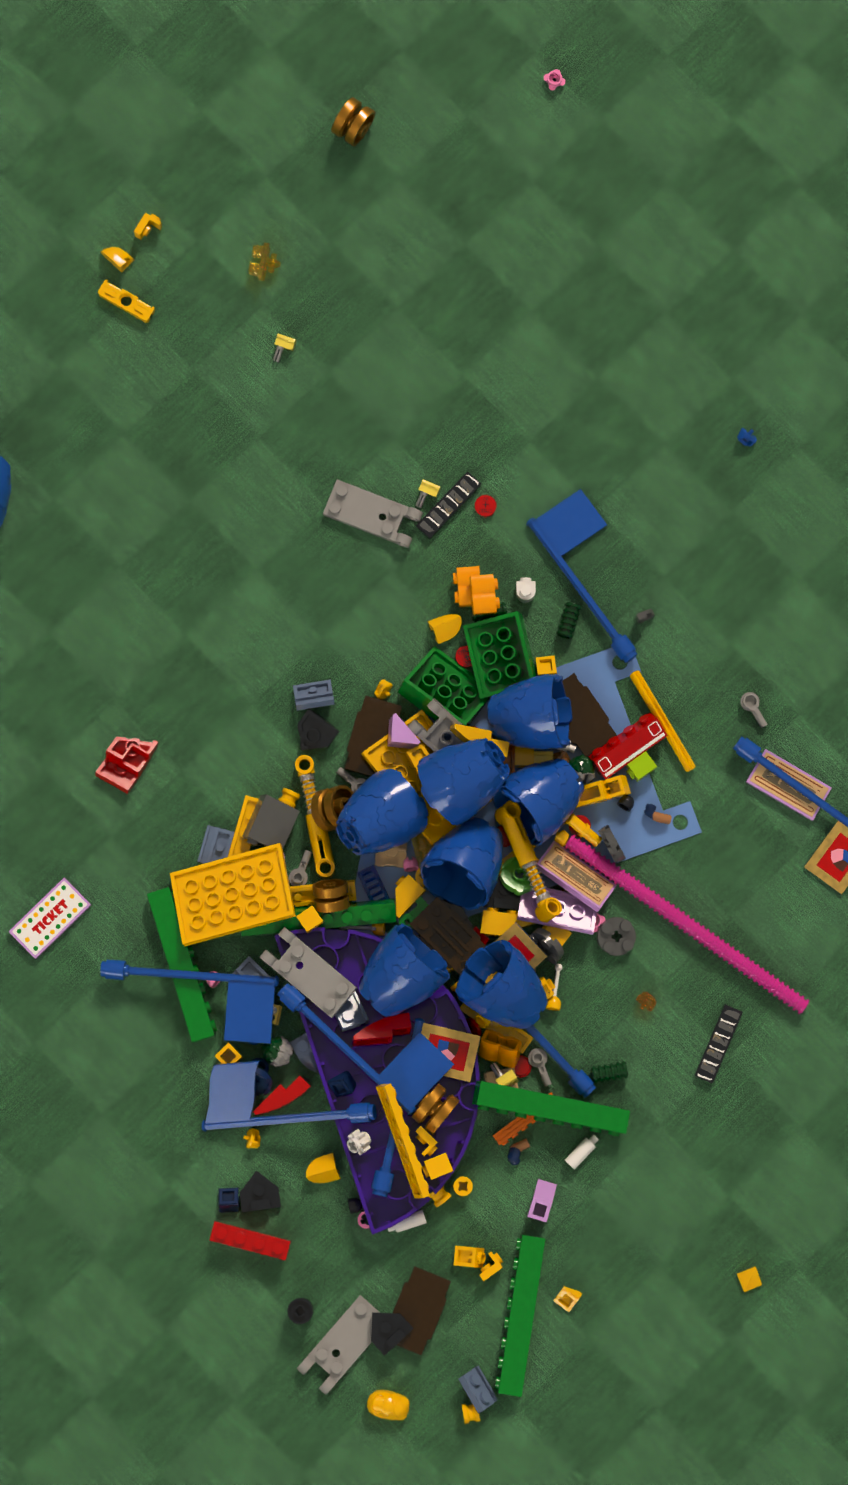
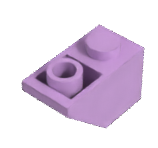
M538 1179L527 1217L547 1222L557 1184Z

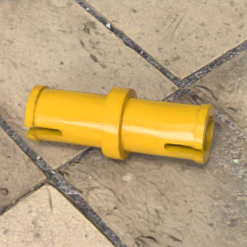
M574 813L565 822L578 832L577 835L579 837L585 838L593 847H596L601 842L602 837L597 835L588 823L582 822Z

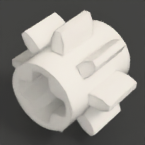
M357 1129L347 1136L349 1139L347 1147L352 1153L358 1152L359 1155H362L371 1148L369 1145L371 1138L367 1132H360Z

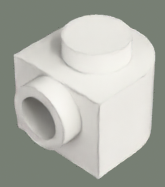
M528 577L520 578V581H516V596L518 600L523 603L532 601L536 592L535 581H531V578Z

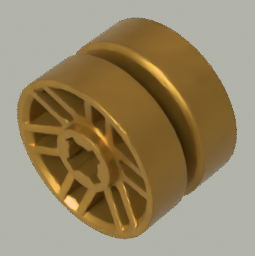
M326 879L315 882L312 885L313 896L315 897L314 908L317 912L331 913L349 908L348 884L346 880Z

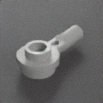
M753 692L745 693L740 699L741 707L753 713L761 728L768 725L758 709L759 697Z
M341 767L336 772L352 785L351 790L353 792L366 781L364 778L355 779Z
M305 850L299 867L290 872L289 882L292 886H300L307 883L308 876L305 870L312 852Z
M540 1048L531 1050L528 1055L530 1065L538 1068L544 1086L551 1085L552 1083L545 1067L547 1062L546 1052Z

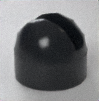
M624 795L617 804L623 810L630 812L634 806V799L629 795Z
M348 1198L350 1214L359 1212L362 1208L361 1200L358 1198Z

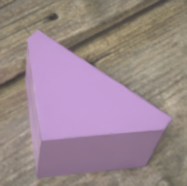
M396 713L393 714L389 720L388 746L407 749L418 746L420 740Z

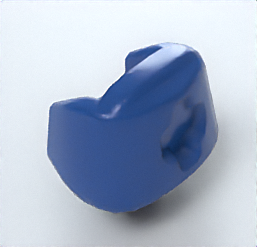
M741 428L737 436L738 441L749 447L755 444L757 438L752 435L754 430L751 429L747 432L745 428Z

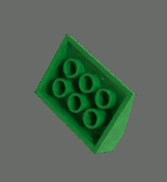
M515 611L463 626L480 699L491 698V696L500 693L515 683L537 676L523 616L520 612Z
M435 646L403 680L397 692L436 721L439 717L427 707L434 698L465 726H469L490 699H480L475 676Z

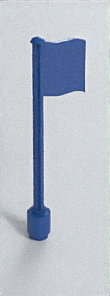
M259 1061L215 1064L210 1076L208 1112L206 1120H203L201 1123V1128L206 1132L213 1129L348 1119L352 1124L366 1123L376 1120L377 1111L375 1104L367 1102L350 1104L347 1110L251 1118L255 1101V1078Z

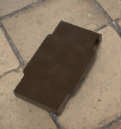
M575 673L562 681L566 697L571 700L573 719L569 723V739L587 757L596 748L604 746L610 738L617 735L608 723V716L587 686H583Z
M365 695L362 709L357 713L347 747L349 754L344 770L369 777L375 773L361 754L388 734L389 720L395 713L398 716L400 715L401 705Z
M438 897L410 923V926L421 936V941L431 950L438 951L447 962V967L453 968L459 975H461L468 958L477 949L486 947L480 940L481 937Z
M414 1266L410 1279L404 1283L393 1313H400L414 1329L397 1346L422 1355L427 1340L432 1338L446 1303L445 1295L451 1281Z

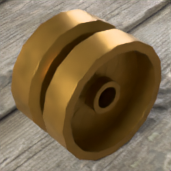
M352 97L338 113L331 132L338 137L345 135V141L352 146H356L369 130L376 112L368 106L362 108V102Z
M339 785L319 790L314 794L311 801V813L314 822L320 829L324 831L336 830L338 817L348 799L354 793L349 787Z
M439 1083L431 1093L428 1092L418 1105L419 1108L412 1115V1118L418 1123H422L429 1115L431 1118L426 1123L425 1129L431 1134L435 1133L460 1101L453 1094L449 1095L444 1102L440 1101L446 1094V1089Z

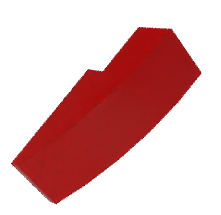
M410 1013L386 1017L363 1028L353 1036L352 1047L388 1044L392 1042V1038L395 1035L410 1034Z
M299 1075L287 1089L280 1084L253 1113L260 1115L280 1109L301 1097L311 1086Z

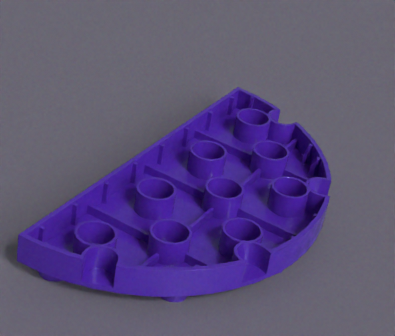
M316 927L309 933L305 929L291 931L357 987L356 993L368 1016L369 1022L344 1032L341 1031L335 1016L333 1018L328 1016L307 997L304 1002L316 1016L378 1074L411 1042L416 1022L414 1021L415 1018H422L427 1024L472 1034L455 998L442 985L428 999L400 1013H410V1034L395 1035L392 1038V1042L388 1044L352 1047V1040L355 1034L370 1024L383 1019L382 1014L372 1007V1002L370 1000L367 1001L359 991V985L369 958L383 939L349 929L344 931ZM277 934L274 936L282 957L291 945ZM298 962L296 967L302 969L303 963ZM300 1012L331 1110H347L350 1104L370 1102V1104H375L377 1117L376 1120L371 1122L352 1124L348 1119H335L373 1235L408 1218L423 1207L431 1198L429 1196L414 1198L396 1144L390 1166L391 1174H394L391 1192L388 1193L387 1197L372 1194L373 1189H371L374 1173L375 1170H379L382 1167L391 1130L384 1109H382L378 1116L382 1107L376 1086L379 1085ZM477 1055L470 1082L443 1076L429 1091L431 1093L439 1083L446 1089V1094L440 1101L444 1102L452 1094L460 1100L434 1134L425 1129L426 1123L431 1118L429 1115L422 1123H418L412 1118V1115L408 1116V1113L403 1109L402 1116L409 1128V1136L416 1148L415 1154L421 1165L425 1166L424 1161L446 1153L453 1169L452 1172L433 1180L430 1177L426 1178L422 1169L423 1177L429 1186V1193L433 1191L436 1194L450 1178L463 1157L472 1136L478 1111V1105H473L472 1102L476 1081H480ZM349 1071L357 1084L353 1094L336 1097L327 1082L342 1072ZM423 1097V1098L419 1101V1103L415 1106V1107H416V1110L419 1108L418 1105H419L420 1102L424 1099V1097ZM420 1126L438 1142L435 1145L437 1150L431 1156L428 1154L423 1156L421 1154L429 1144L423 1145L416 1138L418 1134L415 1131ZM357 1129L360 1132H367L371 1138V1143L369 1144L371 1148L362 1155H359L358 1152L352 1153L347 1147V1141L349 1140L347 1136Z

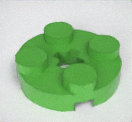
M516 857L505 861L502 865L500 881L507 890L521 896L532 891L533 886H530L531 881H528L529 877L526 876L527 872L520 868ZM516 873H523V878L516 877Z

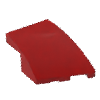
M116 736L107 748L106 758L96 770L95 776L128 794L150 761L158 746V741L147 742L136 738L127 739L126 737Z

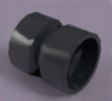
M297 1298L289 1304L287 1312L292 1322L304 1324L312 1318L314 1308L308 1299Z

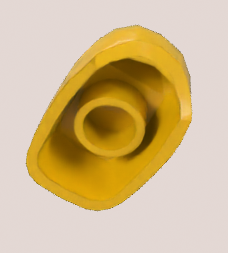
M376 1390L370 1394L367 1400L368 1411L373 1416L381 1419L400 1421L404 1420L409 1412V1399L393 1391Z

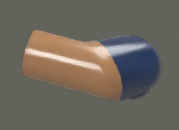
M653 804L646 805L644 813L647 817L656 822L670 824L671 815L655 812L656 806Z
M527 1138L510 1146L507 1158L511 1165H518L520 1163L521 1151L530 1147Z

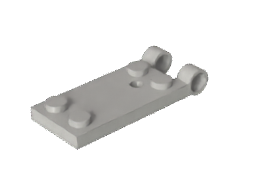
M338 479L323 512V516L409 548L412 538L406 534L397 533L404 517L420 522L423 514L422 511L416 508L402 505ZM385 514L386 519L380 520L379 516Z
M434 698L427 705L439 717L428 730H425L415 719L408 725V728L434 752L449 745L463 743L450 731L451 725L463 724ZM447 733L450 734L451 739L445 740L444 735Z
M284 927L278 935L291 945L279 960L267 950L261 954L260 958L328 1016L333 1018L356 991L357 987ZM298 962L303 963L302 969L296 967Z
M361 1295L296 1368L304 1375L316 1362L329 1373L330 1376L319 1387L325 1395L372 1342V1312H380ZM333 1350H339L340 1355L338 1357H334L332 1355Z

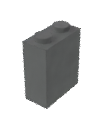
M267 794L260 795L242 837L247 839L246 842L255 847L257 845L266 847L280 843L283 849L300 811Z

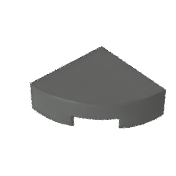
M648 609L636 614L635 619L640 624L653 618L655 614L652 609Z

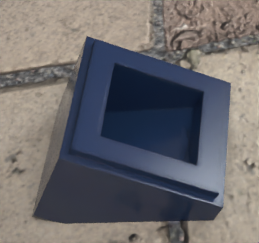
M344 1071L327 1082L336 1097L353 1094L357 1085L349 1071Z
M219 1188L220 1213L239 1212L238 1188Z

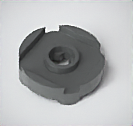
M609 825L602 827L598 832L615 863L626 859Z
M612 917L606 919L597 930L596 938L599 947L604 952L612 956H620L633 949L636 933L630 921L621 917ZM614 931H618V934H621L618 942L611 938V935L615 933Z
M537 928L529 937L547 955L545 959L552 964H556L564 955L561 944L557 939L553 941L549 937L551 935L550 932L543 928Z

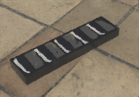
M467 471L416 527L426 537L431 539L476 492L481 483Z
M726 1004L724 1005L694 1076L711 1084L713 1083L742 1016V1011Z

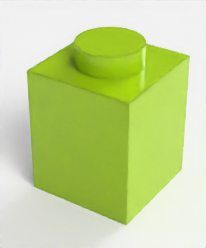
M645 751L627 764L626 768L628 770H626V773L631 780L635 779L639 782L653 772L657 765Z

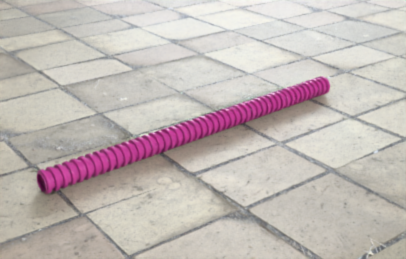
M575 834L567 841L565 849H570V853L574 852V855H578L580 860L584 859V862H588L590 867L594 866V869H598L600 874H605L604 877L608 876L610 881H614V884L618 883L620 888H624V891L628 890L630 895H634V898H639L638 901H643L644 905H649L648 908H653L654 912H659L658 915H663L664 919H669V923L673 922V925H677L679 930L683 929V932H687L689 937L693 936V940L697 939L699 944H704L703 947L707 946L709 951H713V954L717 953L719 958H723V961L727 960L729 965L732 964L733 968H738V971H742L744 976L748 975V978H752L754 983L758 982V985H762L764 990L768 989V993L772 992L774 997L777 996L778 1000L782 999L784 1004H788V1007L792 1006L794 1011H798V1014H802L806 1009L809 1000H805L803 995L799 996V992L795 993L793 988H789V985L785 986L783 981H779V978L775 979L773 974H769V971L765 972L763 967H759V964H754L755 961H750L749 957H744L745 954H740L739 950H734L735 947H730L729 943H724V939L720 940V937H716L714 932L710 933V930H706L704 925L700 926V922L696 923L694 918H689L690 915L686 916L684 911H679L680 908L676 909L674 904H669L670 901L666 902L664 897H659L660 894H655L654 890H649V886L645 887V884H641L639 879L635 880V877H631L630 873H625V869L621 870L620 866L617 867L615 865V862L611 863V860H607L605 855L601 856V853H597L595 848L591 849V845L587 846L586 842L580 841L581 838L577 839Z

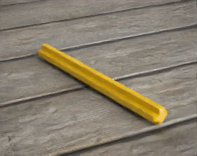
M639 670L631 673L630 678L650 712L657 717L667 733L666 739L685 771L693 770L696 765Z

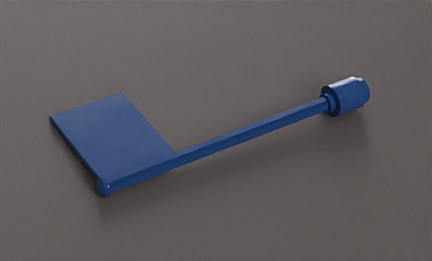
M580 489L537 519H529L526 525L531 528L612 638L611 641L613 643L611 647L621 661L623 660L625 663H628L638 655L637 649L626 635L618 634L562 558L563 555L607 526L606 522Z
M108 959L101 963L100 974L105 979L125 980L126 976L140 975L228 982L224 1040L271 1044L275 987L279 984V977L277 975L275 977L139 968L130 967L126 961Z
M287 983L277 994L280 997L279 1000L292 1012L296 1010L302 1012L376 1084L391 1083L396 1090L398 1104L408 1113V1116L415 1112V1106L454 1065L419 1032L396 1058L378 1074L306 1006L304 1002L306 997L293 985L290 986Z

